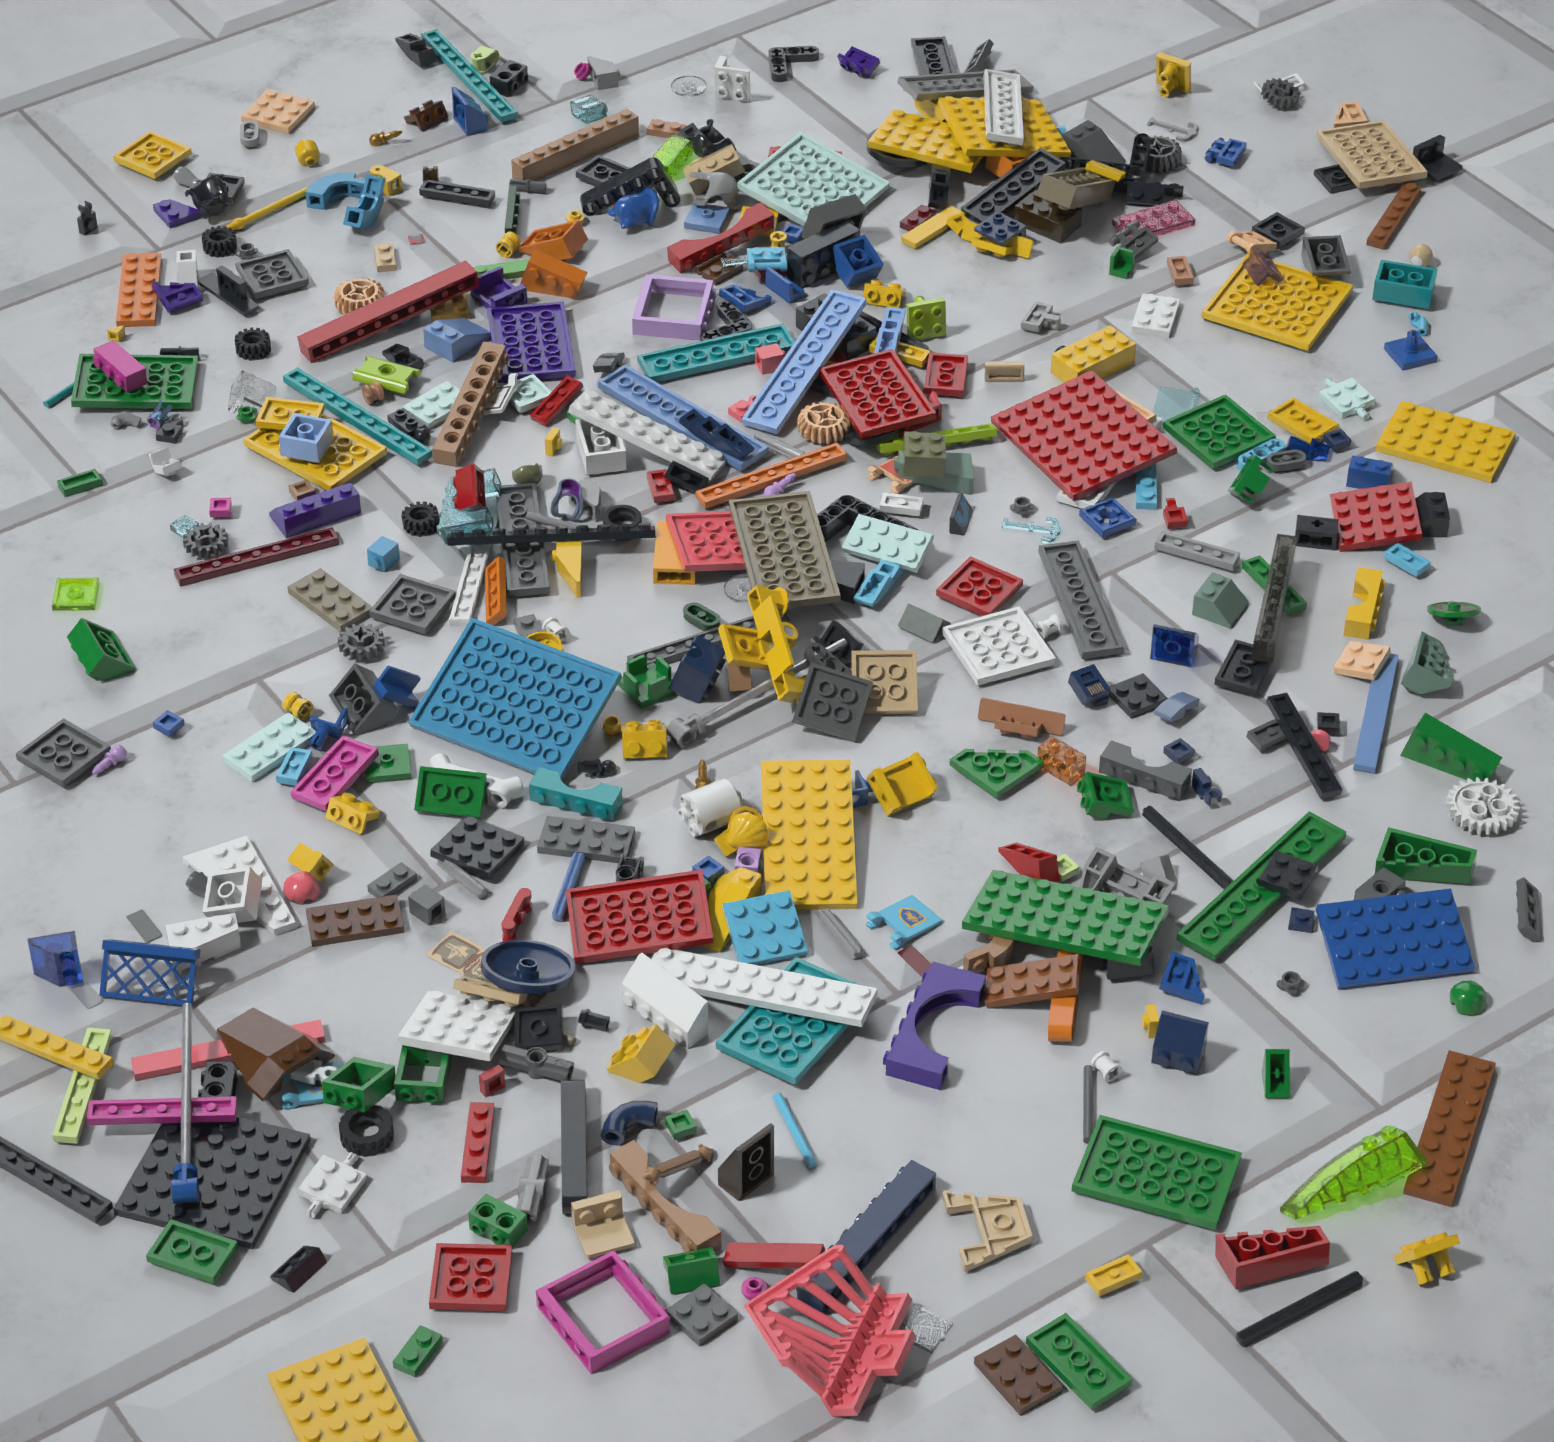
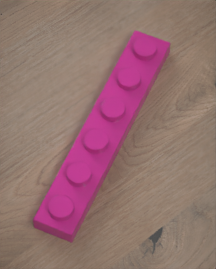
M236 1096L191 1098V1123L236 1121ZM181 1098L89 1100L87 1123L88 1126L181 1123Z

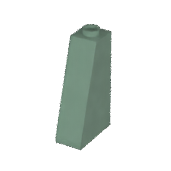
M899 450L898 458H894V471L898 472V478L963 494H972L974 477L971 453L946 452L944 478L903 476L902 450Z

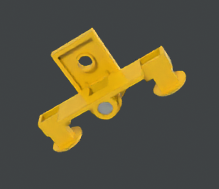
M756 585L747 594V598L757 630L722 624L718 628L728 664L770 671L778 701L791 703L795 699L798 704L807 675L798 678L795 677L793 671L788 672L795 665L790 649L795 645L798 637L797 629L791 623L781 621V617L784 616L789 607L788 593L782 587L772 590L768 589V587Z

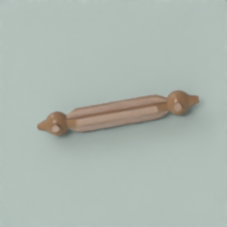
M700 1144L698 1145V1151L692 1150L662 1162L656 1167H652L650 1164L646 1166L647 1170L643 1179L657 1184L659 1183V1177L665 1178L695 1166L701 1160L707 1164L711 1162L710 1158L714 1149Z

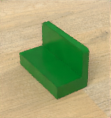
M712 1247L663 1256V1265L668 1274L671 1294L692 1291L704 1283L708 1287L720 1284L717 1256Z

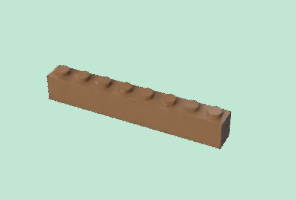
M625 109L511 160L512 178L521 180L530 178L536 181L639 135V116L629 109Z

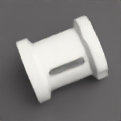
M1055 614L1050 615L1047 620L1035 622L1034 627L1043 640L1048 635L1054 632L1059 633L1063 629L1060 618Z
M549 617L542 624L543 631L555 634L561 643L569 636V630L561 626L556 617Z
M1105 1050L1097 1053L1091 1060V1066L1102 1073L1103 1079L1106 1082L1116 1080L1122 1072V1067L1118 1063H1114L1110 1058V1054Z

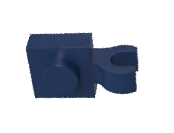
M1202 768L1194 769L1191 786L1201 800L1204 799L1207 805H1211V798H1216L1218 802H1221L1222 793L1220 790L1212 788L1210 776L1206 775Z

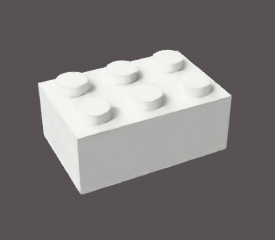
M576 419V440L586 475L626 470V450L622 438L583 419Z

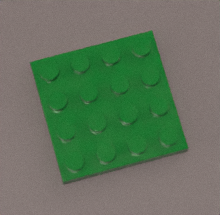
M1226 394L1163 421V428L1212 469L1238 459L1240 455L1270 439L1276 438L1274 433Z

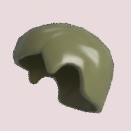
M538 463L521 466L515 471L512 470V478L516 484H538L543 477L542 465H538Z

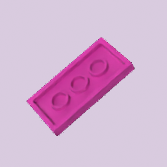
M342 736L290 791L292 799L327 812L330 797L342 795L379 756L378 748Z

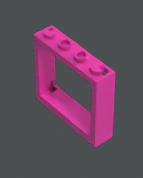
M614 1250L536 1290L537 1308L590 1374L670 1333L669 1321L671 1319L667 1315L666 1308L661 1307L657 1303L653 1292L647 1291L643 1286L641 1278L637 1274L632 1273L626 1260L622 1261ZM613 1275L648 1317L650 1322L596 1350L558 1302Z

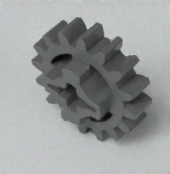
M1272 78L1271 81L1267 79L1266 83H1263L1261 95H1263V99H1268L1267 103H1273V106L1279 105L1280 108L1284 106L1289 108L1290 105L1294 107L1298 103L1301 92L1298 91V87H1294V83H1288V80L1282 81L1281 78L1277 80Z
M211 522L208 525L201 523L199 527L193 525V530L187 529V534H183V546L186 548V553H191L193 557L199 555V558H202L204 555H207L210 558L211 554L218 556V551L224 552V547H228V533L225 532V528H220L219 524L212 526Z
M363 623L359 626L352 624L351 629L345 627V632H340V637H338L339 651L343 652L344 657L350 655L351 660L355 659V657H358L359 661H362L365 657L369 660L370 655L378 656L377 651L382 652L383 646H385L383 631H379V627L372 628V624L364 626Z

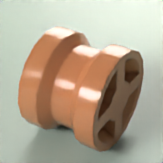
M379 381L373 382L372 385L366 384L362 386V394L367 404H372L375 400L381 401L384 399L383 388Z

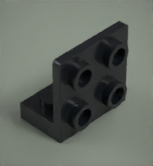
M1442 135L1433 137L1413 148V155L1428 171L1427 175L1435 181L1450 176L1463 168V165L1443 153L1445 137Z

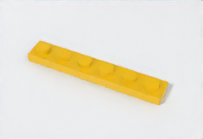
M5 1014L0 1018V1040L98 1080L114 1065L112 1057Z

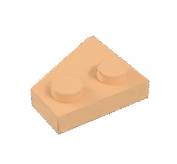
M1358 101L1340 103L1339 111H1337L1336 119L1333 122V128L1368 123Z

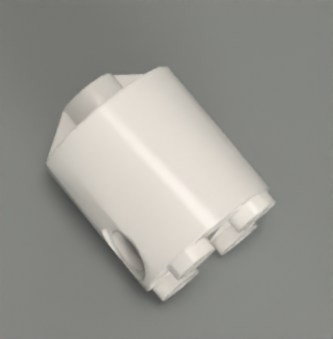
M723 778L682 794L680 796L681 808L678 809V814L682 821H686L692 837H697L727 825L733 811L742 807L743 799L740 791Z

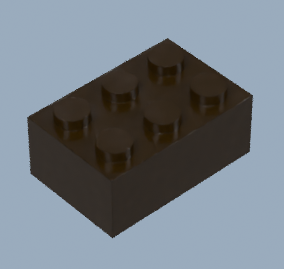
M1035 189L1015 205L1014 220L1026 225L1027 230L1058 243H1062L1081 227L1083 208L1076 207V209L1063 210L1058 207L1059 204L1043 202L1041 197L1036 196L1038 189Z

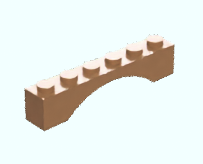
M635 1140L610 1153L609 1170L615 1178L618 1177L624 1184L625 1189L637 1197L640 1205L652 1213L654 1220L658 1224L661 1223L667 1229L669 1236L681 1244L684 1252L710 1247L715 1252L722 1248L721 1231L707 1216L691 1213L670 1203L659 1193L653 1182L643 1179L647 1170L646 1166H648V1154Z

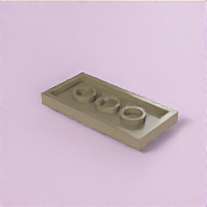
M321 568L287 587L288 593L339 632L345 631V627L350 628L352 624H357L370 616L369 610L372 608L370 604Z

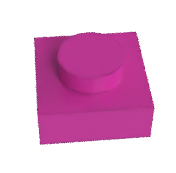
M231 497L211 498L209 507L210 517H230Z

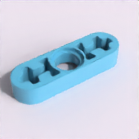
M1270 439L1238 457V470L1241 471L1251 456H1257L1266 463L1269 454L1285 451V442L1281 439Z

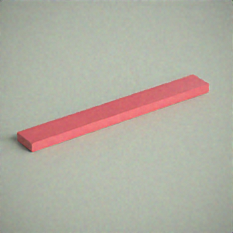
M320 1019L290 1025L321 1042H325ZM221 1039L192 1045L191 1069L204 1067L207 1062H228L234 1060L231 1053L228 1054ZM182 1047L131 1057L135 1080L182 1071Z

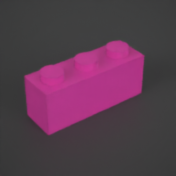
M114 340L93 348V362L95 366L100 368L107 377H110L117 386L126 392H130L147 384L146 368Z

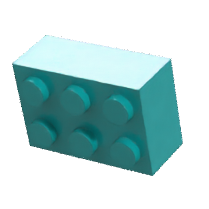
M1381 260L1374 282L1372 300L1429 309L1435 290L1438 269Z

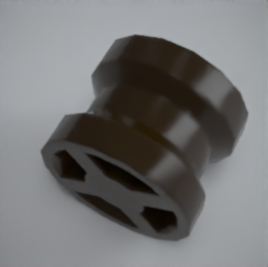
M423 166V182L425 179L439 181L438 166L433 168Z

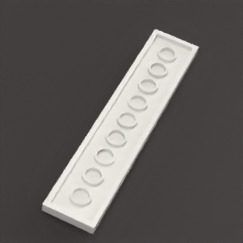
M663 948L655 952L651 960L700 996L853 1026H863L878 996L877 988L680 950Z

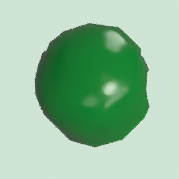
M1461 981L1451 988L1449 995L1451 1005L1454 1003L1458 1013L1476 1015L1485 1010L1486 992L1475 981Z

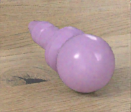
M796 474L787 475L779 483L774 482L773 485L767 486L764 490V496L783 494V489L794 480Z
M122 745L113 746L109 753L105 754V759L95 766L92 774L101 773L110 765L116 766L117 762L124 761L127 756L125 747Z

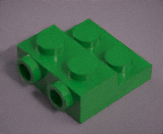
M1086 771L1082 780L1078 781L1077 792L1082 794L1080 806L1085 808L1086 815L1107 819L1110 813L1127 817L1132 816L1134 808L1126 780Z

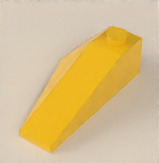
M740 867L719 877L710 890L708 898L714 944L702 945V947L721 953L731 938L722 909L723 903L760 896L761 874Z

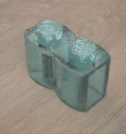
M592 95L570 101L572 115L577 119H581L585 124L607 117V105Z

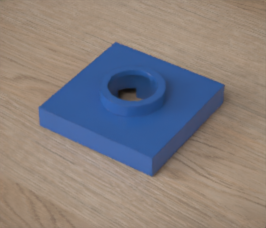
M1114 497L1079 510V516L1102 538L1136 525L1137 519ZM1104 519H1111L1109 523L1103 522Z

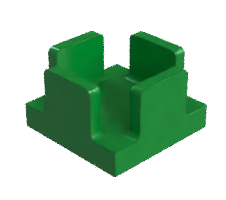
M1251 456L1229 487L1228 492L1238 496L1248 504H1252L1254 500L1242 491L1245 490L1251 495L1255 493L1261 494L1270 477L1258 470V467H1261L1268 473H1273L1275 469L1264 463L1259 457Z
M644 654L627 661V671L623 673V677L618 683V686L641 709L676 693L669 689L672 681L671 667L660 656L656 658V664L651 663L647 665V657Z

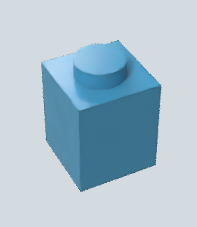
M381 536L367 548L368 565L386 572L400 559L399 543Z

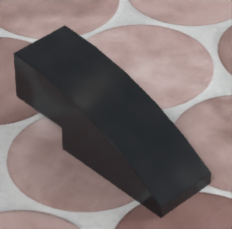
M411 33L395 38L396 43L405 55L420 67L436 62L434 48L427 46L424 38Z

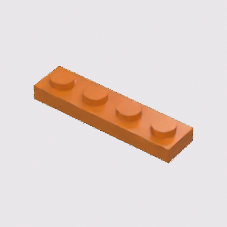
M500 556L485 568L486 623L493 626L498 621H502L507 615L505 560Z

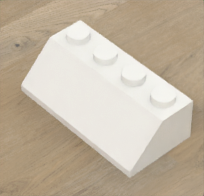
M639 954L622 982V1000L626 1005L637 1010L642 1017L649 1019L655 1025L657 1024L675 1042L689 1049L708 1035V1001L645 954Z

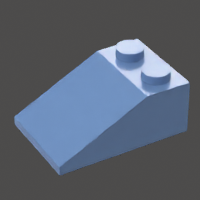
M465 318L436 320L423 329L425 348L451 362L456 361L491 337L490 331Z

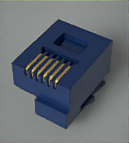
M1094 664L1070 673L1068 683L1082 705L1092 703L1096 708L1108 703L1110 687Z

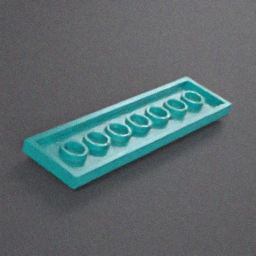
M784 323L640 354L637 355V362L645 376L655 382H660L740 363L752 362L755 360V348L777 343L780 349L784 350L785 354H787L795 341Z

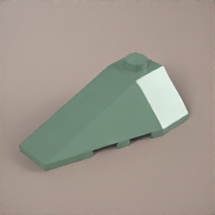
M1423 631L1420 633L1401 681V685L1406 690L1424 694L1450 688L1454 675L1451 671H1448L1450 665L1443 658L1445 651L1440 640Z

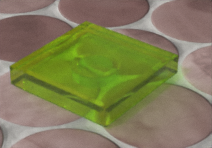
M57 578L52 610H95L100 584L99 578Z

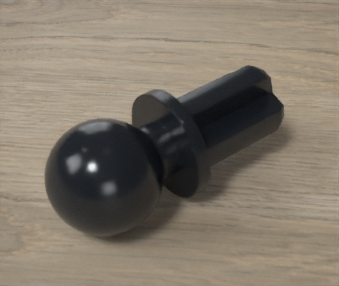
M582 759L577 763V771L592 773L594 776H599L601 773L603 776L610 777L616 773L617 766L611 760H605L601 763L600 759H595L594 761Z

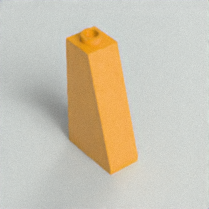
M657 520L653 584L695 585V572L683 571L666 521Z

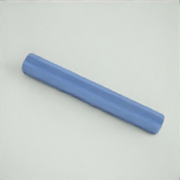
M575 852L572 856L552 912V918L555 921H563L568 910L566 889L576 887L585 862L584 853Z

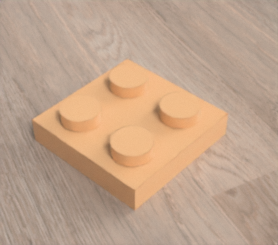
M1350 641L1334 665V673L1375 680L1391 654L1390 647Z

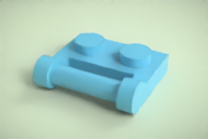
M785 247L747 248L749 272L766 270L768 267L773 270H781V272L787 271Z

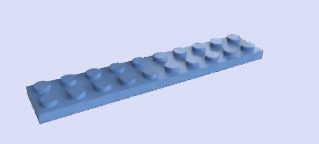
M626 364L598 381L599 389L657 423L666 425L668 428L682 433L696 442H701L705 446L717 450L693 435L679 423L680 417L693 408L704 418L711 416L722 426L726 422ZM728 424L755 449L741 460L721 452L727 464L742 471L769 453L768 446Z

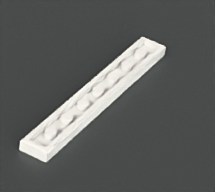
M479 513L474 529H484L485 532H493V529L498 527V515ZM493 544L469 546L449 618V625L466 627L470 619L473 618Z

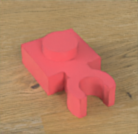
M756 395L750 396L747 402L742 399L728 407V414L742 423L741 419L756 399Z

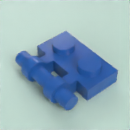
M1220 137L1212 143V148L1206 151L1205 160L1210 162L1217 158L1216 163L1234 167L1245 152L1247 143L1231 138L1226 142Z

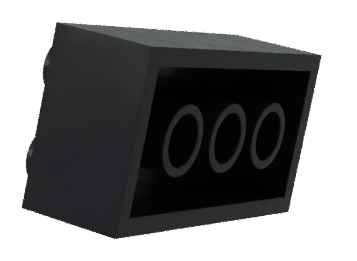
M844 220L788 246L787 278L800 288H804L836 273L834 245L859 237L860 230L847 220Z
M824 293L796 308V327L798 329L804 330L827 297V294ZM858 316L835 351L843 352L846 355V361L868 351L869 345L876 338V327Z

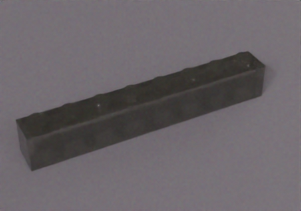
M1277 534L1253 642L1252 660L1271 663L1274 661L1296 558L1298 536Z

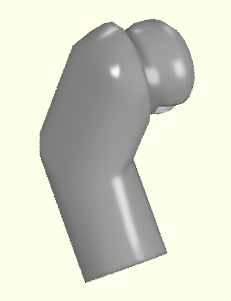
M123 411L114 415L110 424L114 429H119L120 426L127 423L138 427L141 418Z

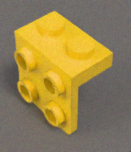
M649 720L648 724H639V721H627L626 725L621 726L623 759L667 757L665 723H661L660 720Z

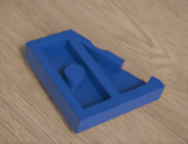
M735 284L719 289V296L725 300L732 301L742 312H748L749 310L771 304L772 300L770 295L759 297L756 296V291L745 289Z
M1172 951L1159 990L1202 1005L1205 995L1201 993L1199 987L1201 981L1196 972L1195 960Z

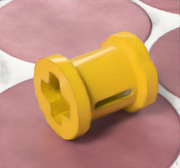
M781 231L771 233L772 247H785L787 235Z

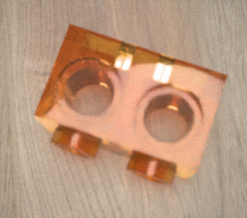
M1054 736L1049 737L1038 746L1037 757L1044 761L1042 768L1044 771L1069 786H1072L1085 775L1086 755Z

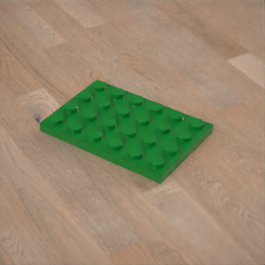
M79 354L71 398L72 407L145 409L156 408L159 401L162 400L163 403L160 409H165L169 405L172 406V409H192L198 356L130 354L146 368L147 384L126 392L117 386L110 377H107L100 368L95 366L93 362L94 354Z
M1099 1115L1072 1183L1071 1191L1216 1231L1241 1161L1242 1152Z

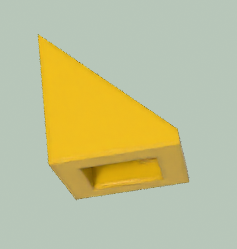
M124 325L107 329L108 340L120 342L126 335Z

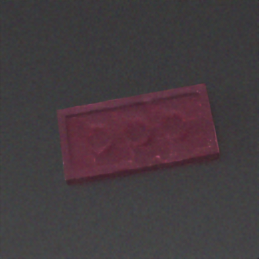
M1175 200L1112 218V225L1121 232L1128 223L1138 220L1141 224L1140 230L1146 226L1156 236L1194 226L1196 219Z

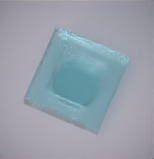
M183 515L170 524V529L183 538V534H187V529L193 530V525L199 527V522L187 515Z

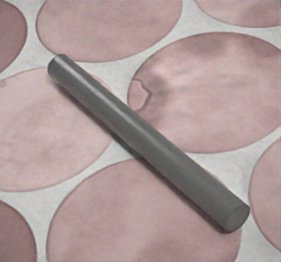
M1086 1065L1083 1068V1142L1088 1144L1093 1133V1067L1091 1065Z

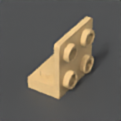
M619 1190L571 1202L572 1223L586 1258L604 1255L613 1250L619 1251L634 1247L633 1237L623 1215L622 1196Z

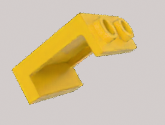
M918 751L912 753L908 758L883 769L881 767L874 769L866 777L886 816L931 797L938 790L935 778L930 775L926 768V762L919 755Z

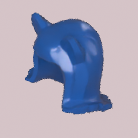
M644 188L636 192V194L625 195L617 200L615 207L609 209L607 214L615 217L621 224L622 229L644 223L651 227L655 223L654 220L659 207L657 192L651 188Z

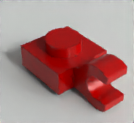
M1166 498L1167 506L1163 509V517L1167 529L1188 527V518L1184 507H1177L1175 498Z

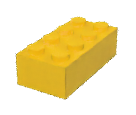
M1109 325L1052 353L1050 373L1064 383L1091 370L1102 379L1135 362L1136 343Z

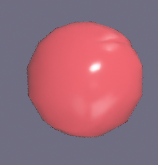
M306 871L290 875L283 885L285 897L289 901H295L299 904H303L307 899L315 901L321 893L317 879Z

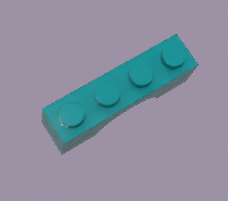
M541 767L538 768L529 783L530 801L600 819L613 821L623 804L621 787L600 783L591 789H572L561 781L560 772Z

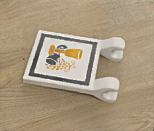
M518 373L509 375L508 385L496 386L495 392L491 393L489 405H486L484 408V415L504 412L516 387L522 384L521 379L517 380Z

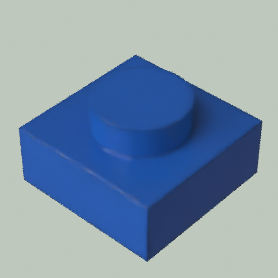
M788 223L781 232L787 235L786 241L797 243L803 237L801 233L804 227Z
M168 710L153 721V728L169 737L185 725L183 718Z
M707 856L692 866V871L702 870L703 877L710 883L725 873V867L711 856Z

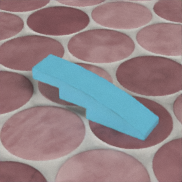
M881 559L876 569L872 568L854 596V601L873 607L894 586L905 569H902L898 564Z

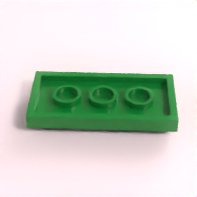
M1067 1313L1026 1336V1344L1091 1410H1094L1132 1386L1133 1379Z

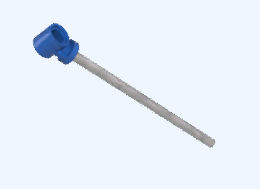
M184 1003L182 1005L181 1164L176 1165L173 1169L174 1179L171 1181L173 1204L199 1202L198 1168L191 1164V1003Z

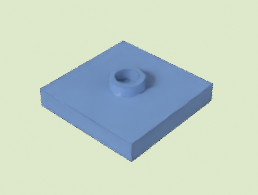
M705 204L704 206L692 205L684 221V228L720 234L730 214V208Z

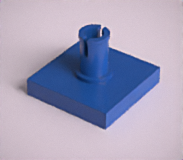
M1409 330L1406 338L1384 344V350L1402 371L1437 362V354L1416 330Z

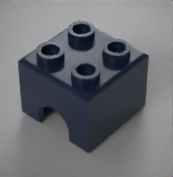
M696 635L687 654L683 656L669 685V689L697 704L700 703L702 697L707 698L712 690L710 684L715 685L720 675L717 670L721 671L727 661L723 658L725 655L724 648Z

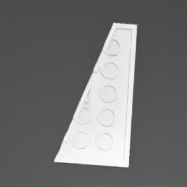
M247 836L183 856V863L186 866H191L199 873L203 872L207 877L209 872L251 867L262 879L257 922L274 936L296 929V921Z

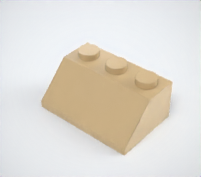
M732 144L682 168L695 196L708 190L710 182L704 179L689 177L691 172H722L732 177L745 172Z

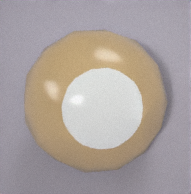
M1425 244L1414 246L1409 253L1410 262L1417 266H1428L1433 259L1432 249Z

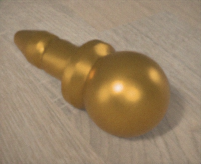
M394 130L388 133L382 131L380 134L374 133L370 136L369 142L372 146H380L383 143L387 144V140L398 137L402 134V130Z
M703 759L700 760L698 766V778L695 780L697 784L695 789L711 783V779L707 777V766Z

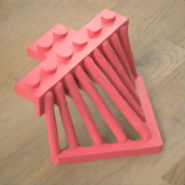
M843 1245L832 1246L744 1305L782 1367H789L821 1397L822 1402L832 1417L858 1416L876 1377L899 1375L916 1339L913 1330H899L912 1302L909 1293L886 1294L880 1283L876 1284L873 1289ZM841 1260L868 1300H864L832 1266L833 1263ZM818 1273H826L862 1313L851 1311L815 1284L811 1278ZM797 1287H804L851 1324H841L793 1297L789 1292ZM776 1301H783L786 1305L843 1337L826 1335L772 1311L768 1306ZM817 1379H819L826 1386H823Z

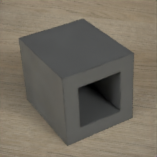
M423 885L408 896L410 913L428 926L446 914L444 897L427 885Z

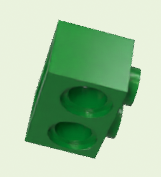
M485 1194L468 1212L469 1229L477 1235H482L492 1240L496 1245H512L513 1248L528 1231L527 1214L488 1194Z

